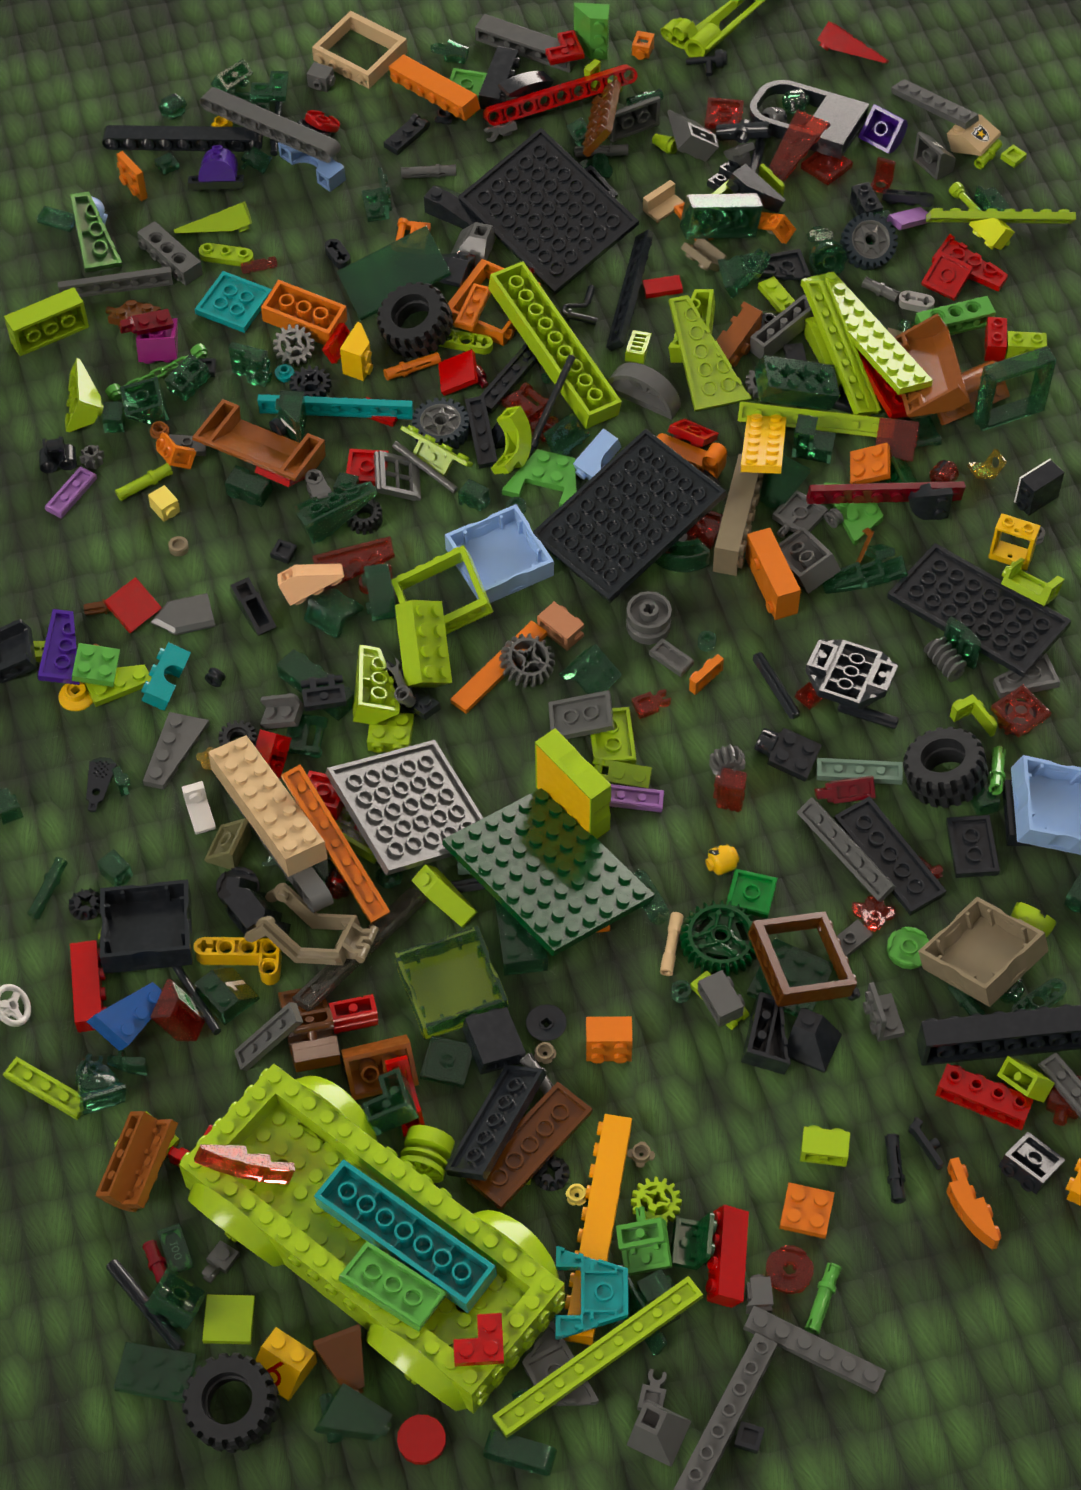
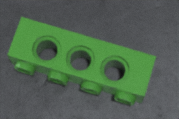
M988 296L918 312L916 313L914 326L938 313L947 325L950 335L986 327L988 317H995L996 311Z

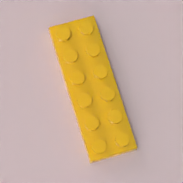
M761 414L747 415L741 472L781 474L786 417L777 414L771 416H762Z

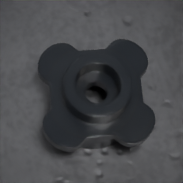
M439 108L435 122L451 124L454 115L447 110Z

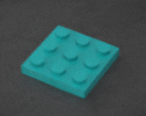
M222 271L195 308V314L245 333L261 311V306L272 289Z

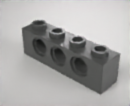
M155 221L137 232L139 247L142 250H146L151 258L155 261L157 260L162 267H170L171 273L177 281H181L186 286L203 275L201 261Z

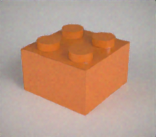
M632 1016L586 1017V1061L593 1063H603L604 1061L625 1063L632 1061Z

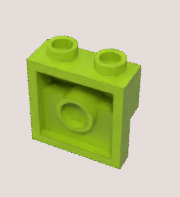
M399 713L377 724H369L368 751L376 753L390 752L411 746L414 714Z

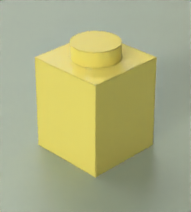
M165 485L148 495L150 507L163 522L175 517L180 512L177 498Z

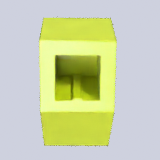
M996 218L971 221L968 224L973 228L972 232L977 237H982L985 240L984 244L990 249L997 248L1002 250L1015 233L1004 221Z

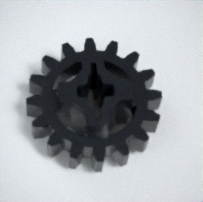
M308 365V369L301 367V372L294 371L295 376L290 377L291 382H289L292 395L327 397L326 393L331 392L329 373L325 374V369L319 371L318 366L314 369H311L310 365Z

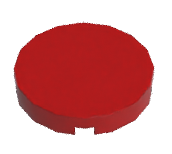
M317 110L306 112L304 120L311 126L326 132H338L340 122L335 117L330 115L326 117L324 116L325 113Z
M418 1414L408 1418L401 1425L398 1431L397 1445L400 1453L407 1461L416 1465H426L442 1455L446 1446V1434L442 1424L436 1418Z

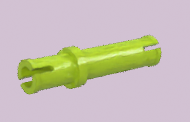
M165 463L161 467L153 471L149 470L142 477L116 489L115 493L119 500L123 501L152 484H158V481L172 475L173 471L169 464Z

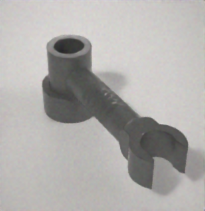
M395 658V667H391L388 662L386 664L387 668L394 675L398 686L394 692V697L406 707H412L416 699L412 691L406 686L401 671V662Z

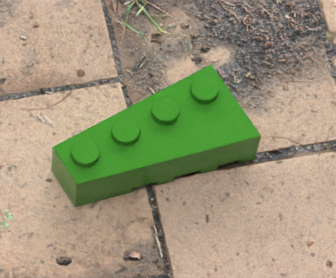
M89 191L70 194L85 273L122 267L121 258L115 249Z

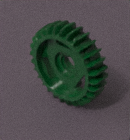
M712 900L711 906L704 902L703 909L696 906L695 912L690 911L689 918L686 917L684 925L681 926L680 947L683 949V956L688 957V964L694 962V969L701 967L702 974L706 970L711 975L723 970L730 977V972L732 971L735 975H738L739 968L745 972L746 965L752 966L753 960L757 959L747 934L753 923V914L747 915V908L741 911L740 904L733 907L731 901H729L728 905H724L723 900H721L720 904L716 905L714 900ZM711 920L700 933L695 931L700 924ZM736 925H740L744 929L748 937L747 941H742ZM717 932H724L727 938L725 940H718L715 938V934ZM706 955L714 956V957H720V958H725V959H724V960L714 959V958L708 957V956H706Z

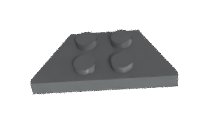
M554 1321L550 1322L548 1329L537 1340L533 1350L522 1361V1366L533 1386L574 1358L564 1338L555 1340L556 1324ZM587 1380L551 1407L596 1405L599 1403V1399Z

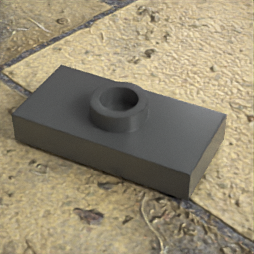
M169 434V437L176 445L194 448L197 451L195 456H206L208 446L192 440L193 436Z
M663 638L649 651L651 657L679 677H682L694 665L692 658Z
M856 920L836 937L840 939L843 953L848 958L873 937V933L859 920Z

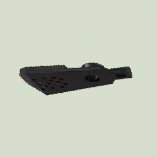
M99 757L89 761L86 799L89 801L88 811L96 812L98 803L104 800L109 784L112 781L117 764L111 758ZM96 791L100 792L99 795H93Z

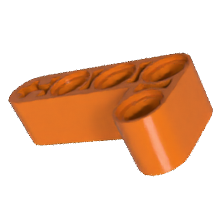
M660 433L657 438L702 472L706 469L716 479H718L726 466L727 450L720 443H712L708 451L667 434Z

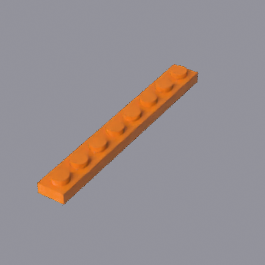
M301 764L281 775L283 781L301 810L325 841L328 855L370 924L390 914L389 908Z

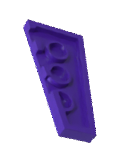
M53 609L38 672V680L80 685V682L72 681L77 653L73 611Z

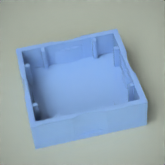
M517 504L496 512L482 521L468 524L445 534L447 552L464 545L470 553L490 603L554 576L553 559L542 542L533 534L530 524ZM464 561L456 564L474 595L479 599Z
M1023 755L1011 767L1017 842L1081 855V767L1064 766L1049 760Z

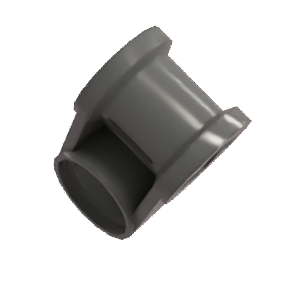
M317 469L309 470L305 475L306 488L314 508L333 503L332 491L321 471Z

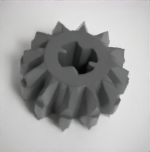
M731 744L727 747L722 746L720 749H714V753L710 754L709 760L713 773L717 777H723L724 779L728 776L733 777L735 774H740V770L745 769L746 763L742 750L738 746L732 747Z

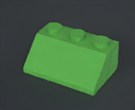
M574 2V30L584 54L590 59L607 60L610 4Z

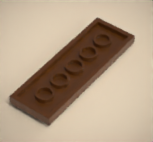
M617 79L612 84L608 83L600 96L597 95L592 101L593 105L590 109L591 114L588 118L589 123L586 127L587 132L585 133L586 138L583 142L582 152L587 157L612 133L621 83Z
M557 1082L519 1122L487 1180L466 1178V1182L498 1209L502 1210L593 1113V1109Z

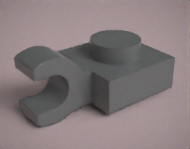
M509 121L494 127H487L484 129V132H492L491 137L486 138V140L493 142L499 134L507 136L518 128L516 122Z
M220 1240L206 1258L209 1264L202 1271L203 1279L211 1284L220 1271L227 1274L240 1257L239 1251Z

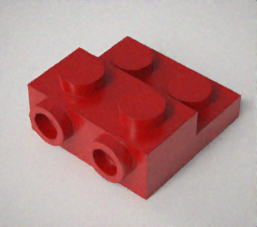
M309 770L307 776L334 820H337L344 807L343 802L326 774Z

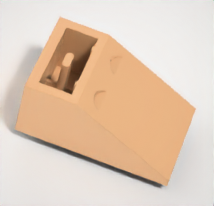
M342 564L294 565L277 574L278 586L290 606L293 604L299 605L306 600V597L323 592L326 586L330 584L334 586L340 583L344 577Z

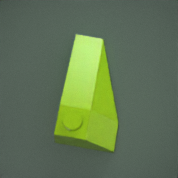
M76 358L69 376L68 391H70L67 400L69 413L65 416L66 432H72L95 423L97 417L101 416L104 407L101 405V396L80 359Z

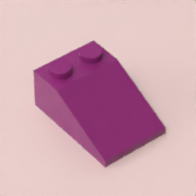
M172 318L174 323L172 329L137 335L138 362L151 364L155 361L172 362L177 360L178 318Z

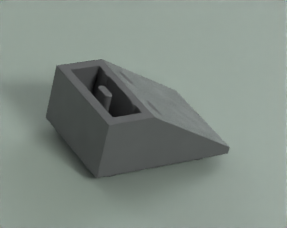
M671 110L667 111L677 149L682 153H687L696 159L706 162L719 148L716 135L696 121Z

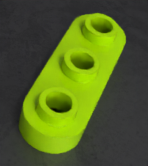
M205 243L199 247L200 259L205 262L240 267L250 266L254 262L253 252L248 248Z

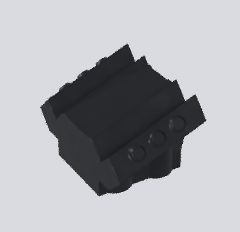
M227 877L226 889L231 895L223 901L226 906L225 910L244 936L246 932L256 927V923L260 918L266 916L273 917L275 924L289 936L291 924L281 922L282 913L278 912L266 900L265 896L267 893L257 891L258 882L242 877Z

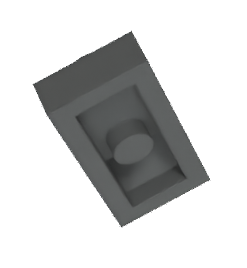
M753 142L740 144L723 151L728 160L734 161L740 166L744 164L750 166L751 158L749 151L754 150L755 146Z

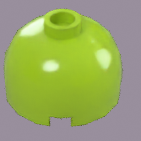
M1017 902L1011 913V917L1020 919L1045 932L1046 937L1049 936L1056 925V921L1049 915L1045 917L1037 908L1022 902Z

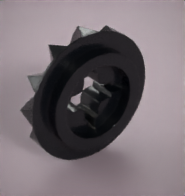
M81 888L80 892L73 893V897L69 899L68 907L71 915L82 921L97 917L100 914L99 892L93 891L91 888L89 890ZM81 900L89 901L91 908L86 905L82 906Z
M553 1155L533 1176V1179L537 1186L543 1190H559L569 1180V1165L565 1163L563 1158L560 1159ZM548 1166L552 1170H558L555 1172V1180H553L550 1174H545L547 1173Z

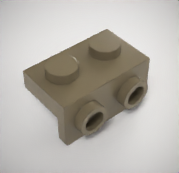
M701 236L697 238L694 245L684 242L681 247L686 252L685 256L692 261L697 260L699 262L698 266L705 271L710 269L718 272L727 258L726 254Z

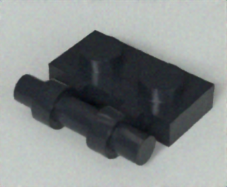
M328 674V677L315 678L313 676L307 680H301L302 688L310 687V689L302 690L305 711L347 706L344 684H338L343 683L342 675L334 676V674Z

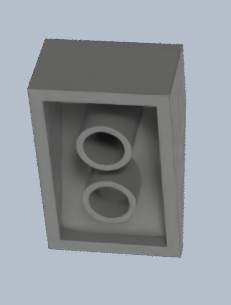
M804 526L779 543L780 549L797 583L808 594L841 571L834 555Z

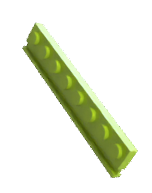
M829 280L804 281L802 288L853 414L865 416L873 413L879 414L881 412L880 405L856 346L850 336L849 329Z

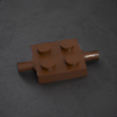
M128 300L119 308L106 307V314H110L108 316L109 324L119 326V321L127 319V317L158 311L161 308L149 303L144 304L135 300Z

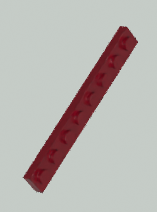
M964 481L810 485L806 500L807 504L909 502L908 496L911 492L915 493L920 490L921 485L930 483L932 489L952 487V501L962 499L966 486Z

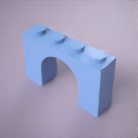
M603 428L573 463L577 476L583 480L585 478L590 480L620 450L621 445L618 438Z

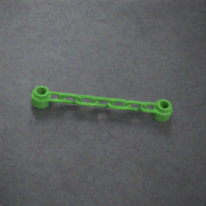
M202 343L197 344L190 350L191 354L182 356L164 367H158L141 378L138 377L127 382L122 387L117 383L107 387L105 392L109 399L118 401L122 398L123 393L129 390H135L152 379H158L173 369H179L187 365L190 361L206 358L208 356L207 349ZM183 359L184 363L178 366L177 362ZM161 370L162 374L155 376L154 373ZM138 381L139 384L132 387L131 383Z

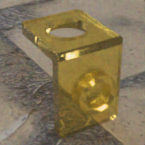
M994 449L984 463H968L967 466L978 479H995L1007 461L998 449ZM994 457L999 459L997 468H994L992 465Z

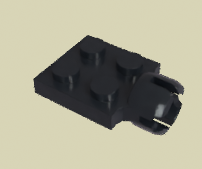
M784 727L780 733L764 728L757 739L754 749L768 757L767 765L805 782L822 745Z

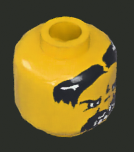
M722 844L708 851V858L705 859L709 871L713 870L715 874L723 875L736 869L739 856L733 846L730 847L728 844Z

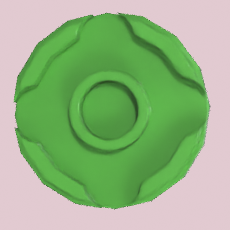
M902 927L900 930L892 932L888 938L886 949L888 957L895 965L901 968H919L922 964L918 951L929 940L927 935L917 928Z

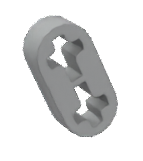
M913 291L901 292L898 300V305L902 309L915 312L934 309L935 303L932 296Z

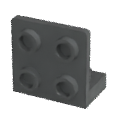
M874 982L869 983L868 990L865 992L866 999L863 1002V1009L865 1014L870 1017L871 1033L873 1035L876 1034L878 1042L903 1037L905 1031L892 993L878 996Z

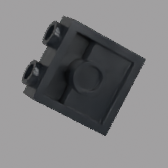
M1027 1132L1004 1155L999 1167L1005 1176L1013 1177L1019 1181L1025 1191H1032L1037 1195L1063 1165L1065 1159L1031 1133Z

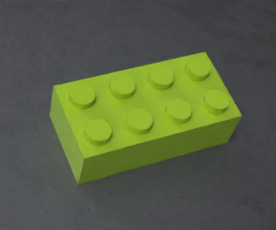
M74 287L4 316L10 341L19 356L89 328L84 302Z
M409 600L395 605L406 686L436 688L452 683L442 601Z

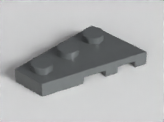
M1045 653L1024 678L1010 670L994 678L993 686L999 699L1058 688L1060 687V680L1047 653Z

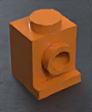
M637 31L632 44V56L639 60L649 59L652 49H654V34ZM641 39L648 40V43L641 42Z

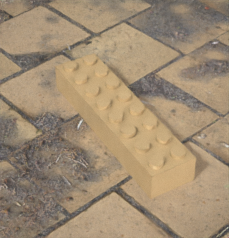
M247 735L208 752L211 770L288 877L327 859L325 841Z

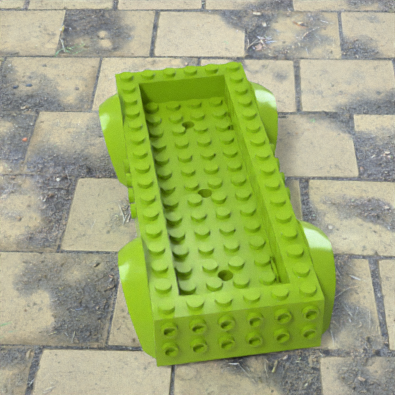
M275 1064L269 1069L266 1068L260 1074L259 1080L254 1085L247 1087L244 1096L229 1107L228 1113L214 1123L212 1130L198 1140L196 1147L182 1157L179 1166L185 1185L190 1190L188 1201L223 1229L225 1235L233 1242H240L273 1267L287 1266L368 1330L366 1336L367 1343L405 1373L404 1377L408 1381L412 1380L411 1383L413 1385L419 1384L455 1411L468 1409L474 1414L487 1401L491 1392L502 1383L510 1369L516 1366L520 1357L531 1348L535 1339L541 1332L545 1331L550 1321L565 1305V1283L559 1280L552 1257L540 1240L522 1223L508 1215L492 1210H483L472 1214L452 1199V1195L446 1189H439L435 1186L429 1176L419 1174L409 1161H402L398 1158L397 1153L388 1146L385 1148L378 1143L374 1128L365 1112L345 1090L335 1083L322 1077L311 1075L294 1079ZM343 1159L496 1266V1278L469 1313L458 1311L456 1304L445 1297L418 1332L339 1281V1275L366 1243V1240L318 1207L314 1195ZM280 1164L289 1165L288 1169L283 1172L276 1169ZM502 1313L504 1364L455 1367L453 1339L478 1338L477 1314Z

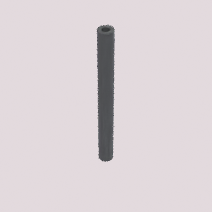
M398 441L394 442L392 447L452 493L457 491L458 487Z

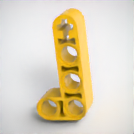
M201 937L194 943L196 959L200 964L258 965L261 981L264 984L274 985L280 980L281 949L269 938H260L254 942H248L244 937ZM225 950H231L228 953H223V951ZM247 950H253L251 953H244ZM269 950H275L273 953H267ZM267 970H274L271 973H265Z

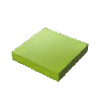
M207 1294L203 1343L251 1344L255 1296Z

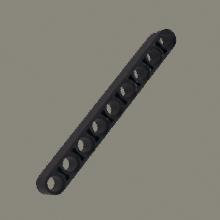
M108 125L104 128L102 139L103 147L108 150L209 151L212 149V146L221 145L231 152H258L262 149L263 135L248 128L213 126Z

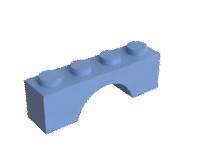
M280 142L278 143L279 156L291 165L309 163L317 167V183L329 192L346 180L345 168L341 163L333 159L326 163Z

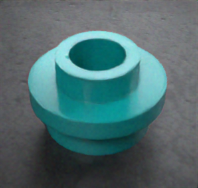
M288 364L279 365L275 369V376L281 382H289L290 377L294 376V369Z

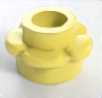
M572 1184L566 1191L567 1202L572 1206L585 1204L586 1188L581 1184Z

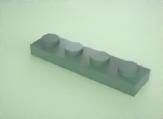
M817 758V780L837 781L873 776L874 783L902 785L903 762Z

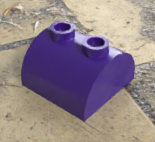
M873 104L858 138L890 154L902 142L908 123L905 119Z
M221 145L212 146V149L207 151L202 158L199 182L236 181L238 162L235 155Z

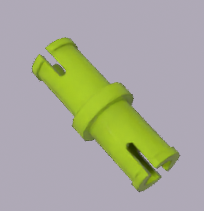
M997 139L982 156L975 159L974 165L976 168L983 169L988 161L995 157V153L1002 147L1000 139Z

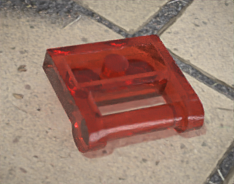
M525 382L519 390L504 398L502 405L505 408L521 406L528 421L531 422L542 415L548 398L542 397L533 390L529 383ZM527 395H529L532 399H534V400H535L536 402H538L540 405H538V406L534 405L531 401H529V400H528L527 398H525V397H526Z

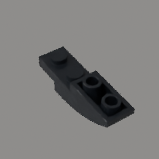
M386 660V664L388 662L391 665V667H395L394 664ZM386 668L389 676H392L393 678V686L396 690L398 686L395 681L394 675L390 672L388 668ZM408 687L416 699L414 706L406 707L400 703L409 713L414 714V717L418 714L424 720H427L441 709L440 703L419 687Z

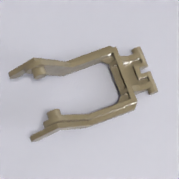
M280 883L274 889L267 892L266 900L269 902L277 900L284 902L312 929L343 930L335 948H302L275 924V919L271 916L260 918L256 923V927L246 932L244 938L248 942H254L267 936L295 963L344 965L346 959H356L359 963L365 961L371 948L370 945L373 944L379 928L374 925L370 929L361 928L357 915L312 913L304 900L286 883Z

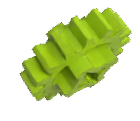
M658 1177L654 1178V1182H650L646 1178L645 1185L638 1183V1191L633 1190L632 1197H634L631 1199V1206H634L632 1210L633 1215L636 1214V1207L644 1206L647 1208V1212L645 1211L646 1220L662 1217L666 1220L667 1224V1220L674 1222V1214H680L679 1206L682 1205V1199H679L680 1191H674V1183L668 1186L666 1178L662 1182L658 1181ZM665 1193L669 1195L672 1202H670V1199L666 1197Z

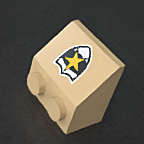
M978 114V122L967 129L955 124L947 133L951 152L982 156L1001 136V132L982 115Z

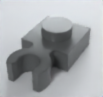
M650 1369L648 1373L650 1385H642L637 1410L641 1411L647 1399L663 1407L666 1389L660 1387L666 1382V1372H663L661 1379L656 1380L653 1378L654 1369Z

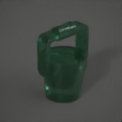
M449 39L447 45L436 42L430 47L431 52L444 55V62L466 64L469 46L455 42V40Z

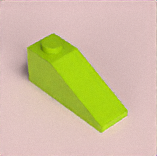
M425 864L411 880L426 897L462 928L478 912L437 867Z

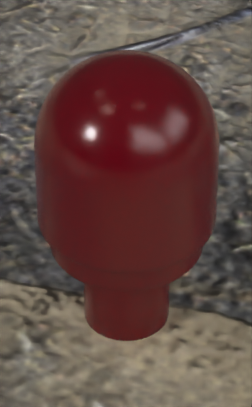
M476 364L478 383L475 384H480L484 389L489 385L486 381L487 376L482 367Z

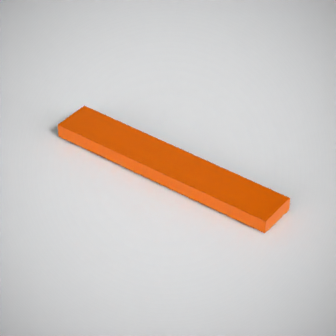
M530 621L516 637L518 638L520 634H523L526 638L528 634H531L533 639L539 636L538 641L541 642L547 636V631L535 622ZM501 650L450 699L451 704L467 714L506 676H503L504 669L500 668L501 661H499Z

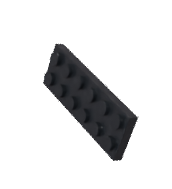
M870 796L834 816L836 823L896 886L892 894L910 916L946 895L945 888Z
M505 1065L444 1170L448 1176L482 1181L487 1180L546 1077L544 1069Z

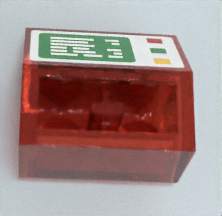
M167 979L150 1018L176 1041H197L205 1020L191 997L172 979Z

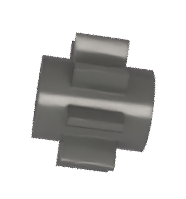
M88 445L84 450L81 449L82 456H80L81 464L85 463L86 469H96L104 464V452L99 450L98 445Z

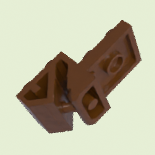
M322 984L278 992L281 1009L289 1002L297 1003L303 1023L287 1036L296 1073L341 1064L337 1036H333L332 1032L334 1021L330 1007L328 1008Z

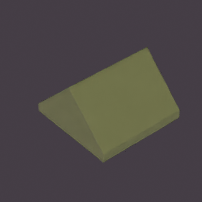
M244 818L222 824L204 861L230 870L237 867L252 837L248 819Z

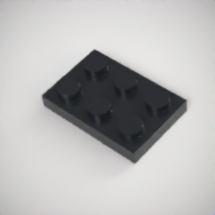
M990 815L948 817L946 819L955 878L999 875L1000 869Z

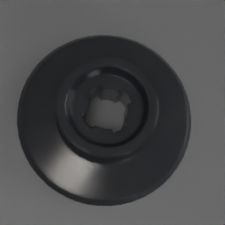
M549 1004L535 1007L530 1011L526 1019L529 1033L542 1041H551L560 1037L565 1031L567 1024L562 1010ZM545 1023L549 1024L547 1028L543 1026Z

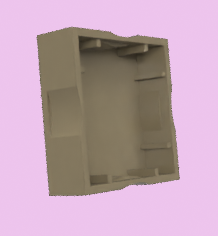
M976 897L955 917L950 925L939 931L918 952L924 970L990 1007L1049 950L1045 932L1020 919L1005 914L998 907Z

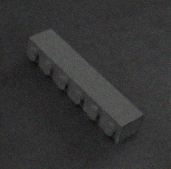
M484 14L475 26L476 41L496 48L499 46L518 50L519 56L550 66V63L545 54V49L561 46L557 38ZM578 60L551 65V67L570 73Z

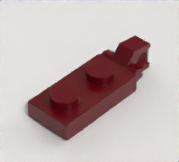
M168 309L133 315L119 321L121 334L132 332L136 333V335H142L174 327Z
M873 776L830 781L825 783L826 787L815 789V798L817 800L827 798L828 803L833 802L834 804L863 800L869 796L871 799L876 798Z

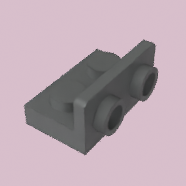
M289 693L261 697L260 702L266 707L260 723L264 729L295 727L299 725L304 711V704L297 695Z

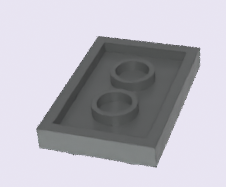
M609 690L548 702L550 731L556 728L566 739L614 730L612 699Z

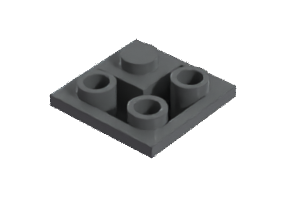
M475 222L461 230L451 253L466 252L469 256L475 257L473 267H476L481 259L487 261L496 241L493 225Z
M647 1399L633 1427L627 1446L672 1467L692 1421Z

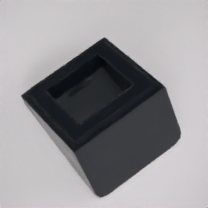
M497 422L491 430L495 449L506 446L504 432Z

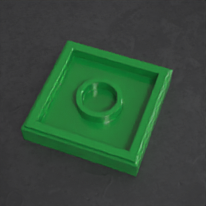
M735 869L726 905L731 901L733 907L740 904L741 911L747 908V914L768 918L778 878Z

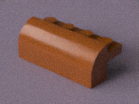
M988 361L962 372L970 402L953 411L937 413L941 425L948 424L1010 396L1004 378H1007L1006 373L996 361Z
M145 1111L130 1112L95 1196L114 1207L130 1212H136L138 1208H144L149 1200L152 1186L157 1180L161 1164L166 1158L170 1142L175 1136L178 1123L172 1119L157 1120Z

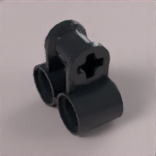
M63 436L51 440L42 439L43 448L39 451V465L43 473H53L57 470V467L63 470H73L76 468V448L71 444H65Z

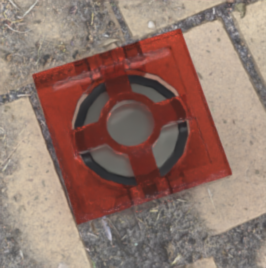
M1021 685L991 705V710L998 716L999 728L1002 729L1004 727L1006 735L1012 734L1018 738L1028 734L1034 727L1051 716V712L1024 685Z

